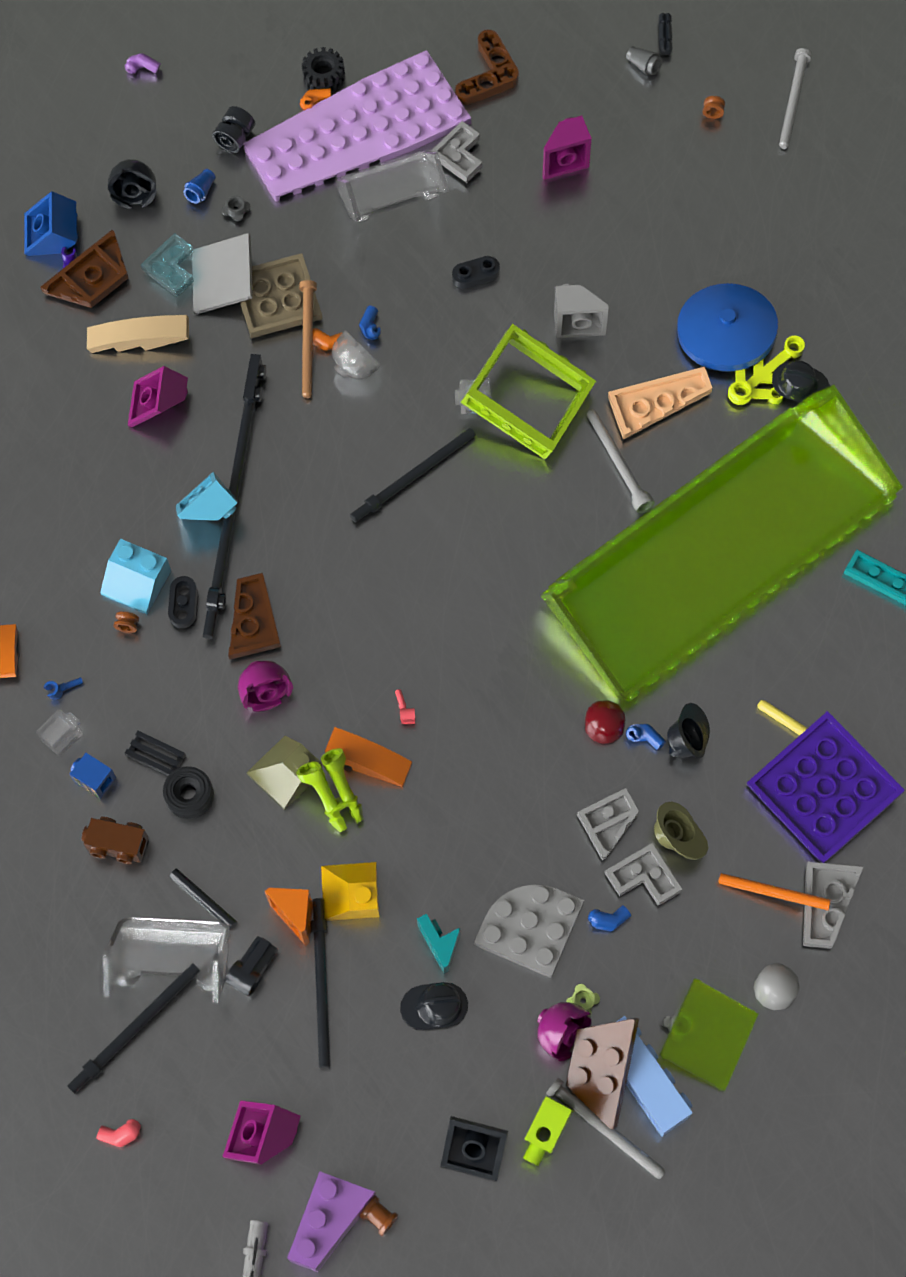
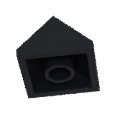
M451 1116L440 1166L497 1181L508 1138V1131Z

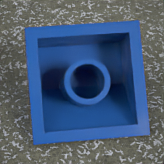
M51 191L24 213L25 255L60 254L63 247H66L68 250L77 243L78 214L76 212V201Z

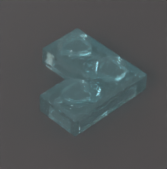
M174 233L141 264V268L174 296L178 297L194 282L193 276L179 266L194 252L193 247Z

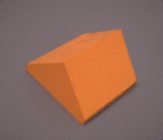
M266 889L264 892L270 906L302 943L307 946L310 943L313 902L309 890Z

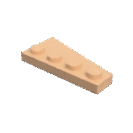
M705 367L610 391L608 392V399L624 440L712 393V385Z

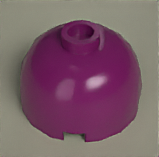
M255 661L242 672L237 688L244 708L248 710V707H252L253 711L260 712L280 705L282 703L280 698L285 694L288 697L291 695L293 684L286 670L276 662Z
M559 1002L549 1009H544L537 1021L539 1023L537 1031L538 1041L542 1048L558 1061L569 1059L572 1056L570 1050L574 1046L577 1030L591 1026L592 1019L587 1016L590 1015V1012L570 1002Z

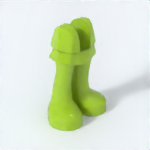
M336 748L326 752L321 757V762L334 782L340 797L335 799L326 780L325 773L318 762L313 761L302 765L296 771V774L302 783L312 785L325 807V814L330 818L329 822L339 832L347 830V826L339 812L342 809L348 808L356 824L364 819L362 805L358 803V797L352 792L345 776V753L341 748Z

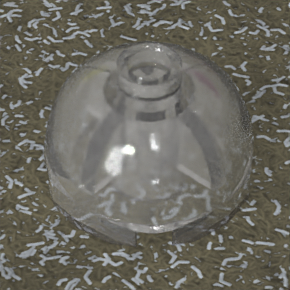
M346 330L333 344L332 358L337 364L334 369L343 378L349 375L353 379H365L372 375L381 365Z

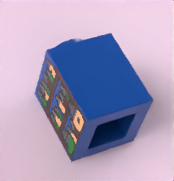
M85 753L82 758L75 760L70 772V776L76 784L99 799L102 798L117 778L111 768L88 753Z

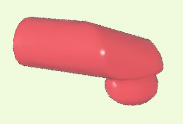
M135 1119L128 1120L126 1124L117 1130L102 1125L98 1131L97 1140L117 1147H124L139 1136L141 1125Z

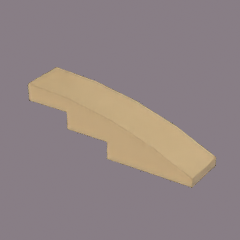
M187 315L131 318L87 327V350L91 353L115 348L118 352L139 346L146 351L189 339V317Z

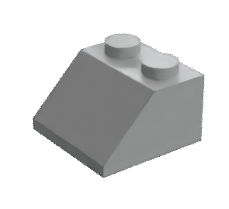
M564 284L556 286L554 304L556 338L606 335L608 304L582 285Z

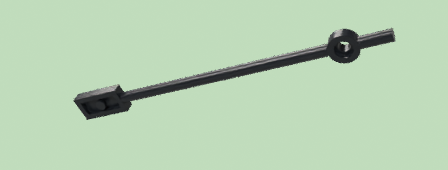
M251 354L243 394L244 408L229 491L236 500H238L253 411H256L257 402L262 400L263 388L260 387L261 380L266 378L267 368L266 365H263L260 354ZM235 511L228 518L223 519L212 585L208 590L206 601L207 613L202 635L206 639L213 638L217 614L226 605V594H222V584Z

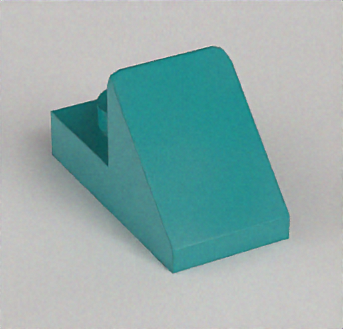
M425 914L417 918V925L445 974L449 972L461 934L460 928L440 938L439 936L443 933L435 919L431 921L428 915Z

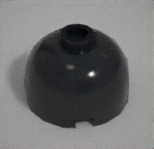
M127 159L118 163L112 168L108 178L110 198L119 206L127 209H132L131 204H142V207L149 205L156 196V178L151 168L144 162Z

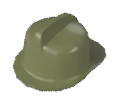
M673 801L662 804L657 811V821L654 825V834L658 842L665 848L677 851L685 858L693 860L703 858L708 851V841L687 809Z

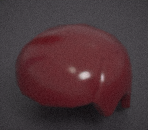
M612 701L594 702L586 712L585 731L593 741L602 744L615 742L624 733L625 713L619 704Z

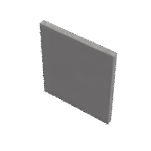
M249 233L192 250L193 312L195 314L253 298L251 235Z

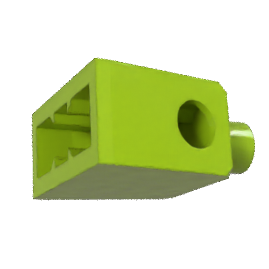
M545 1096L525 1137V1140L529 1141L530 1144L523 1158L539 1166L546 1151L553 1153L574 1110ZM543 1127L550 1130L547 1141H543L539 1137Z

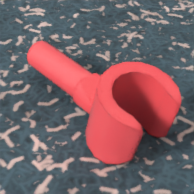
M401 689L396 690L395 694L399 703L401 723L415 724V708H406Z

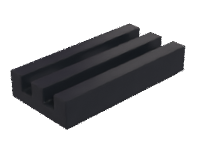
M141 731L136 732V737L134 740L132 739L130 748L125 751L127 757L166 776H169L170 773L178 769L186 757L185 752ZM144 741L164 752H167L177 757V759H172L150 747L141 744L140 742ZM139 749L172 765V768L169 769L135 753V751Z

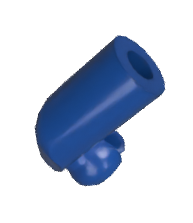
M374 306L366 308L359 323L364 336L370 340L377 339L381 334L380 327L377 328L374 323L379 312Z
M633 724L626 730V737L633 742L648 741L656 750L662 748L666 743V740L649 724Z
M624 905L612 914L594 909L589 913L588 920L594 928L610 932L629 919L631 913Z

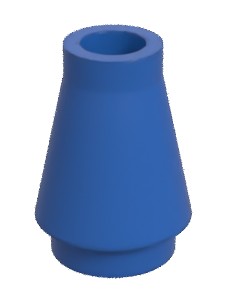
M204 169L202 173L187 182L183 191L187 200L194 204L204 201L213 181L216 179L215 174L209 169Z

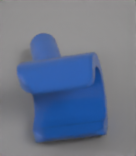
M81 677L59 685L54 681H49L45 683L44 688L46 690L56 688L53 693L47 696L50 699L58 700L62 697L63 691L83 684Z

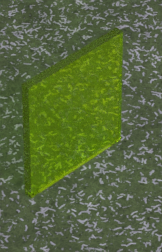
M695 978L690 985L659 1056L710 1083L719 1090L725 1091L758 1013Z

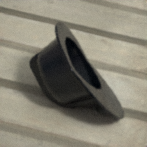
M804 361L783 363L775 369L772 375L774 389L779 395L808 406H818L827 401L830 395V384L825 375Z
M688 703L684 705L679 719L668 729L667 738L670 744L669 754L671 756L682 758L691 756L696 758L704 757L709 740L710 727L706 714L697 704Z
M447 982L425 984L411 988L405 993L400 1005L403 1020L408 1026L416 1030H430L457 1025L464 1019L468 1011V1000L464 991L459 986Z

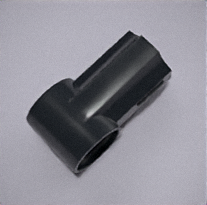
M257 936L242 959L237 960L232 965L225 977V982L245 995L251 996L262 980V973L278 949L266 939Z

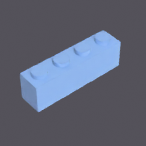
M624 1016L618 1021L627 1020V1018ZM638 1027L626 1086L661 1137H663L691 1117L692 1111L690 1109L693 1106L683 1092L681 1094L678 1093L673 1085L676 1083L669 1070L667 1068L662 1070L656 1060L659 1057L650 1044L645 1045L639 1037L642 1033Z

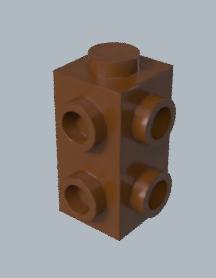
M102 816L100 819L91 818L89 826L86 825L84 827L82 842H84L83 844L91 856L105 859L107 855L116 857L118 862L132 864L133 861L142 862L149 837L145 829H142L143 826L137 823L127 822L126 825L116 823V820Z

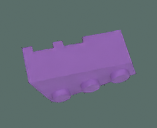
M319 1171L287 1259L292 1263L318 1272L352 1226L359 1220V1216L367 1204L377 1196L376 1193Z

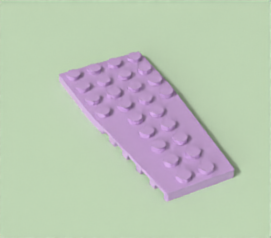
M426 50L352 84L315 104L312 108L306 109L244 143V150L273 199L277 202L280 201V196L291 192L294 195L302 192V188L315 184L316 187L323 185L324 180L337 176L338 179L347 176V171L358 168L360 171L368 168L369 163L380 160L382 163L409 153L448 135L461 121L470 125L471 117Z

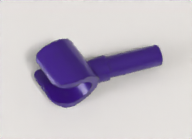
M66 247L61 249L64 268L77 258L75 248L69 255H67Z

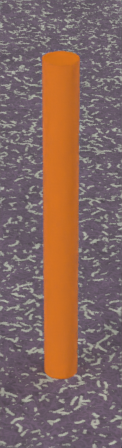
M723 873L719 877V884L828 911L830 909L831 899Z

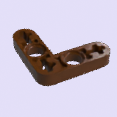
M483 30L478 35V48L490 70L463 80L455 87V94L462 105L476 103L509 90L518 84V68L500 37L493 30ZM485 40L492 42V49H490L489 43ZM494 56H502L504 61L494 62L492 58ZM489 81L493 83V86L484 88L481 86V83Z

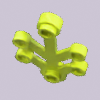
M799 336L788 337L784 344V350L764 366V359L753 365V376L747 381L745 377L746 368L735 371V382L728 389V397L731 402L737 405H745L751 399H768L772 404H780L783 396L780 395L779 398L773 397L772 394H778L774 387L771 389H757L755 387L760 383L772 384V375L778 366L790 358H798L803 354L805 348L804 340ZM737 392H742L744 395H743V396H740V395H738V394H736V393H737Z

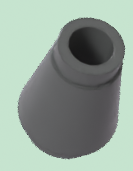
M634 46L627 52L626 59L646 75H656L662 66V58L659 57L658 53Z

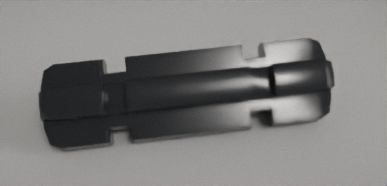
M661 13L658 19L659 53L662 56H669L672 54V19L670 13Z

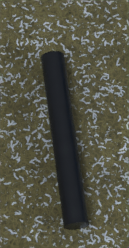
M176 868L171 872L170 878L229 930L236 926L237 921Z

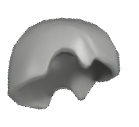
M773 963L766 966L754 982L756 999L764 1007L773 1011L789 1007L800 990L797 975L791 968L781 963Z

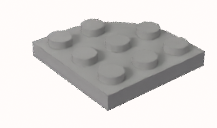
M527 885L513 889L500 897L489 909L474 941V945L552 978L584 900L545 885Z

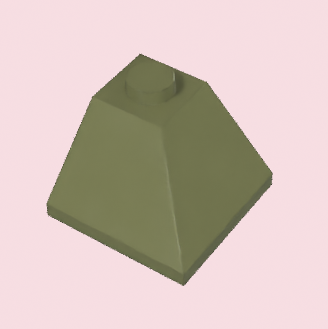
M284 736L247 772V775L283 809H286L310 786L299 780L296 774L299 767L313 761L318 762L321 767L322 764L301 743Z

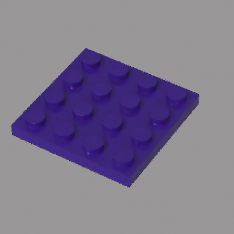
M828 711L747 782V786L820 863H826L905 791Z

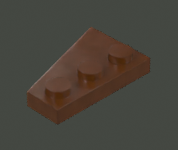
M263 573L237 579L231 643L228 653L229 660L281 647Z

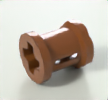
M375 1196L367 1204L359 1217L362 1220L367 1219L379 1229V1234L383 1236L391 1228L399 1215L396 1212L391 1213L379 1203V1198Z

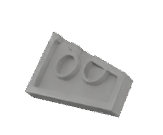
M807 862L805 893L831 899L829 911L812 906H804L803 946L830 949L833 947L863 867Z

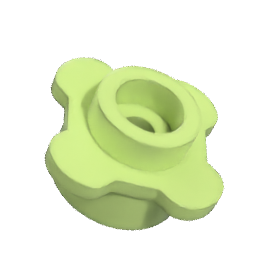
M578 984L575 986L573 996L568 998L566 1002L575 1003L590 1012V1015H587L590 1017L592 1008L600 1002V996L598 993H593L590 989L586 988L584 984ZM584 998L586 1002L581 1003L580 1000Z

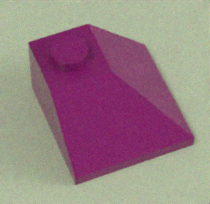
M162 366L134 381L128 426L132 428L184 401L188 393V377Z
M240 1100L222 1157L262 1165L293 1144L301 1115L272 1104Z

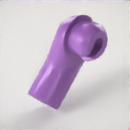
M139 53L127 59L125 69L127 72L134 74L137 70L145 67L156 74L161 63L144 53Z

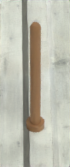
M311 280L301 281L299 285L300 291L303 292L302 395L306 399L312 396L313 292L317 290V283Z

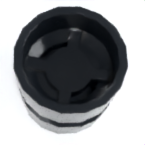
M231 106L223 116L222 122L212 134L213 139L224 150L232 153L239 152L246 137L253 130L255 120L246 110L237 106Z

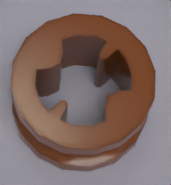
M719 96L707 97L704 100L703 114L711 119L722 117L725 108L724 99Z
M124 611L116 613L115 617L118 621L114 622L113 626L115 629L126 633L137 631V626L135 625L139 622L137 615Z

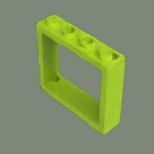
M512 324L460 403L543 459H546L555 449L596 380L587 375V371L578 369L571 364L565 356L553 352L546 343L537 341L525 329L521 330ZM508 343L578 390L549 438L479 391L480 386Z

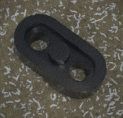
M483 256L457 264L452 270V281L456 287L461 289H468L492 282L500 274V264L492 256Z
M188 576L177 577L170 585L168 616L171 623L177 628L191 626L196 618L198 591L194 580ZM182 590H189L186 595L180 594ZM180 614H187L184 619L178 618Z

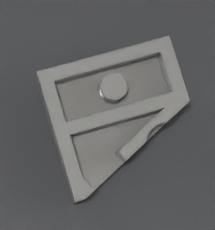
M626 788L577 812V816L601 860L607 858L639 814V810Z

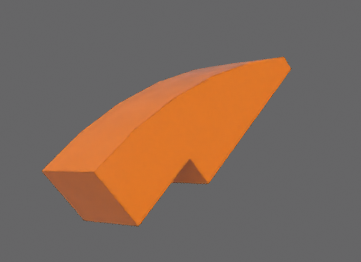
M334 727L325 753L332 749L341 748L346 757L345 765L351 766L353 771L400 787L404 786L412 761L368 739Z

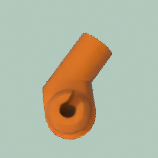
M331 89L308 90L300 100L301 108L303 110L310 109L315 104L330 97Z
M313 328V345L321 350L327 351L346 344L342 332L329 336L323 331Z

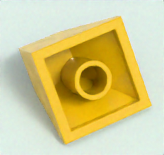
M376 862L321 866L325 920L380 917Z

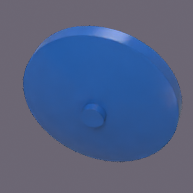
M731 283L712 285L696 292L683 305L677 323L678 339L684 352L701 366L717 371H737L757 364L772 350L778 333V318L770 301L750 287Z

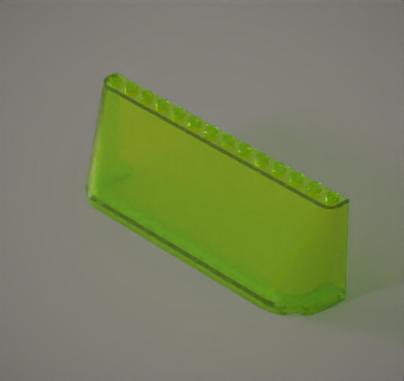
M831 385L808 396L794 408L787 409L560 576L540 596L620 701L626 700L628 702L640 694L638 689L645 684L649 686L659 680V673L663 670H671L681 662L679 658L684 654L690 655L701 647L699 643L705 638L709 640L721 632L720 627L726 622L731 624L740 618L741 614L739 612L746 607L750 609L761 601L759 597L765 592L768 594L772 593L781 586L779 582L785 577L789 579L801 571L799 567L803 563L809 564L820 556L819 551L824 547L829 549L840 541L838 537L844 532L848 534L858 528L857 522L862 518L866 520L878 512V506L882 503L886 505L896 499V493L903 486L836 386Z

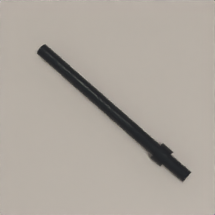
M467 429L376 496L371 495L364 500L365 504L350 514L351 519L356 523L368 513L376 512L382 507V503L475 437L476 434L473 429Z
M315 898L313 899L311 933L314 934L318 1059L319 1068L326 1069L330 1068L325 933L328 932L327 920L324 919V899Z
M192 963L94 1060L90 1059L82 1067L84 1070L67 1087L75 1094L91 1078L95 1079L102 1072L101 1068L200 972V969Z

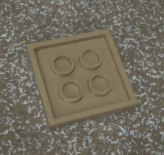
M302 253L252 266L253 298L240 302L251 338L303 324V292L300 291L299 285L301 281L311 279ZM313 292V321H317L323 318L316 294Z

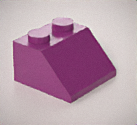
M582 115L560 121L544 146V180L589 168L592 138Z

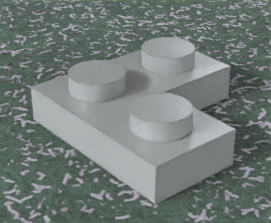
M461 121L430 151L431 157L467 183L482 169V161L468 152L480 140V133Z
M653 843L605 870V875L619 897L642 883L658 906L682 892L681 886Z

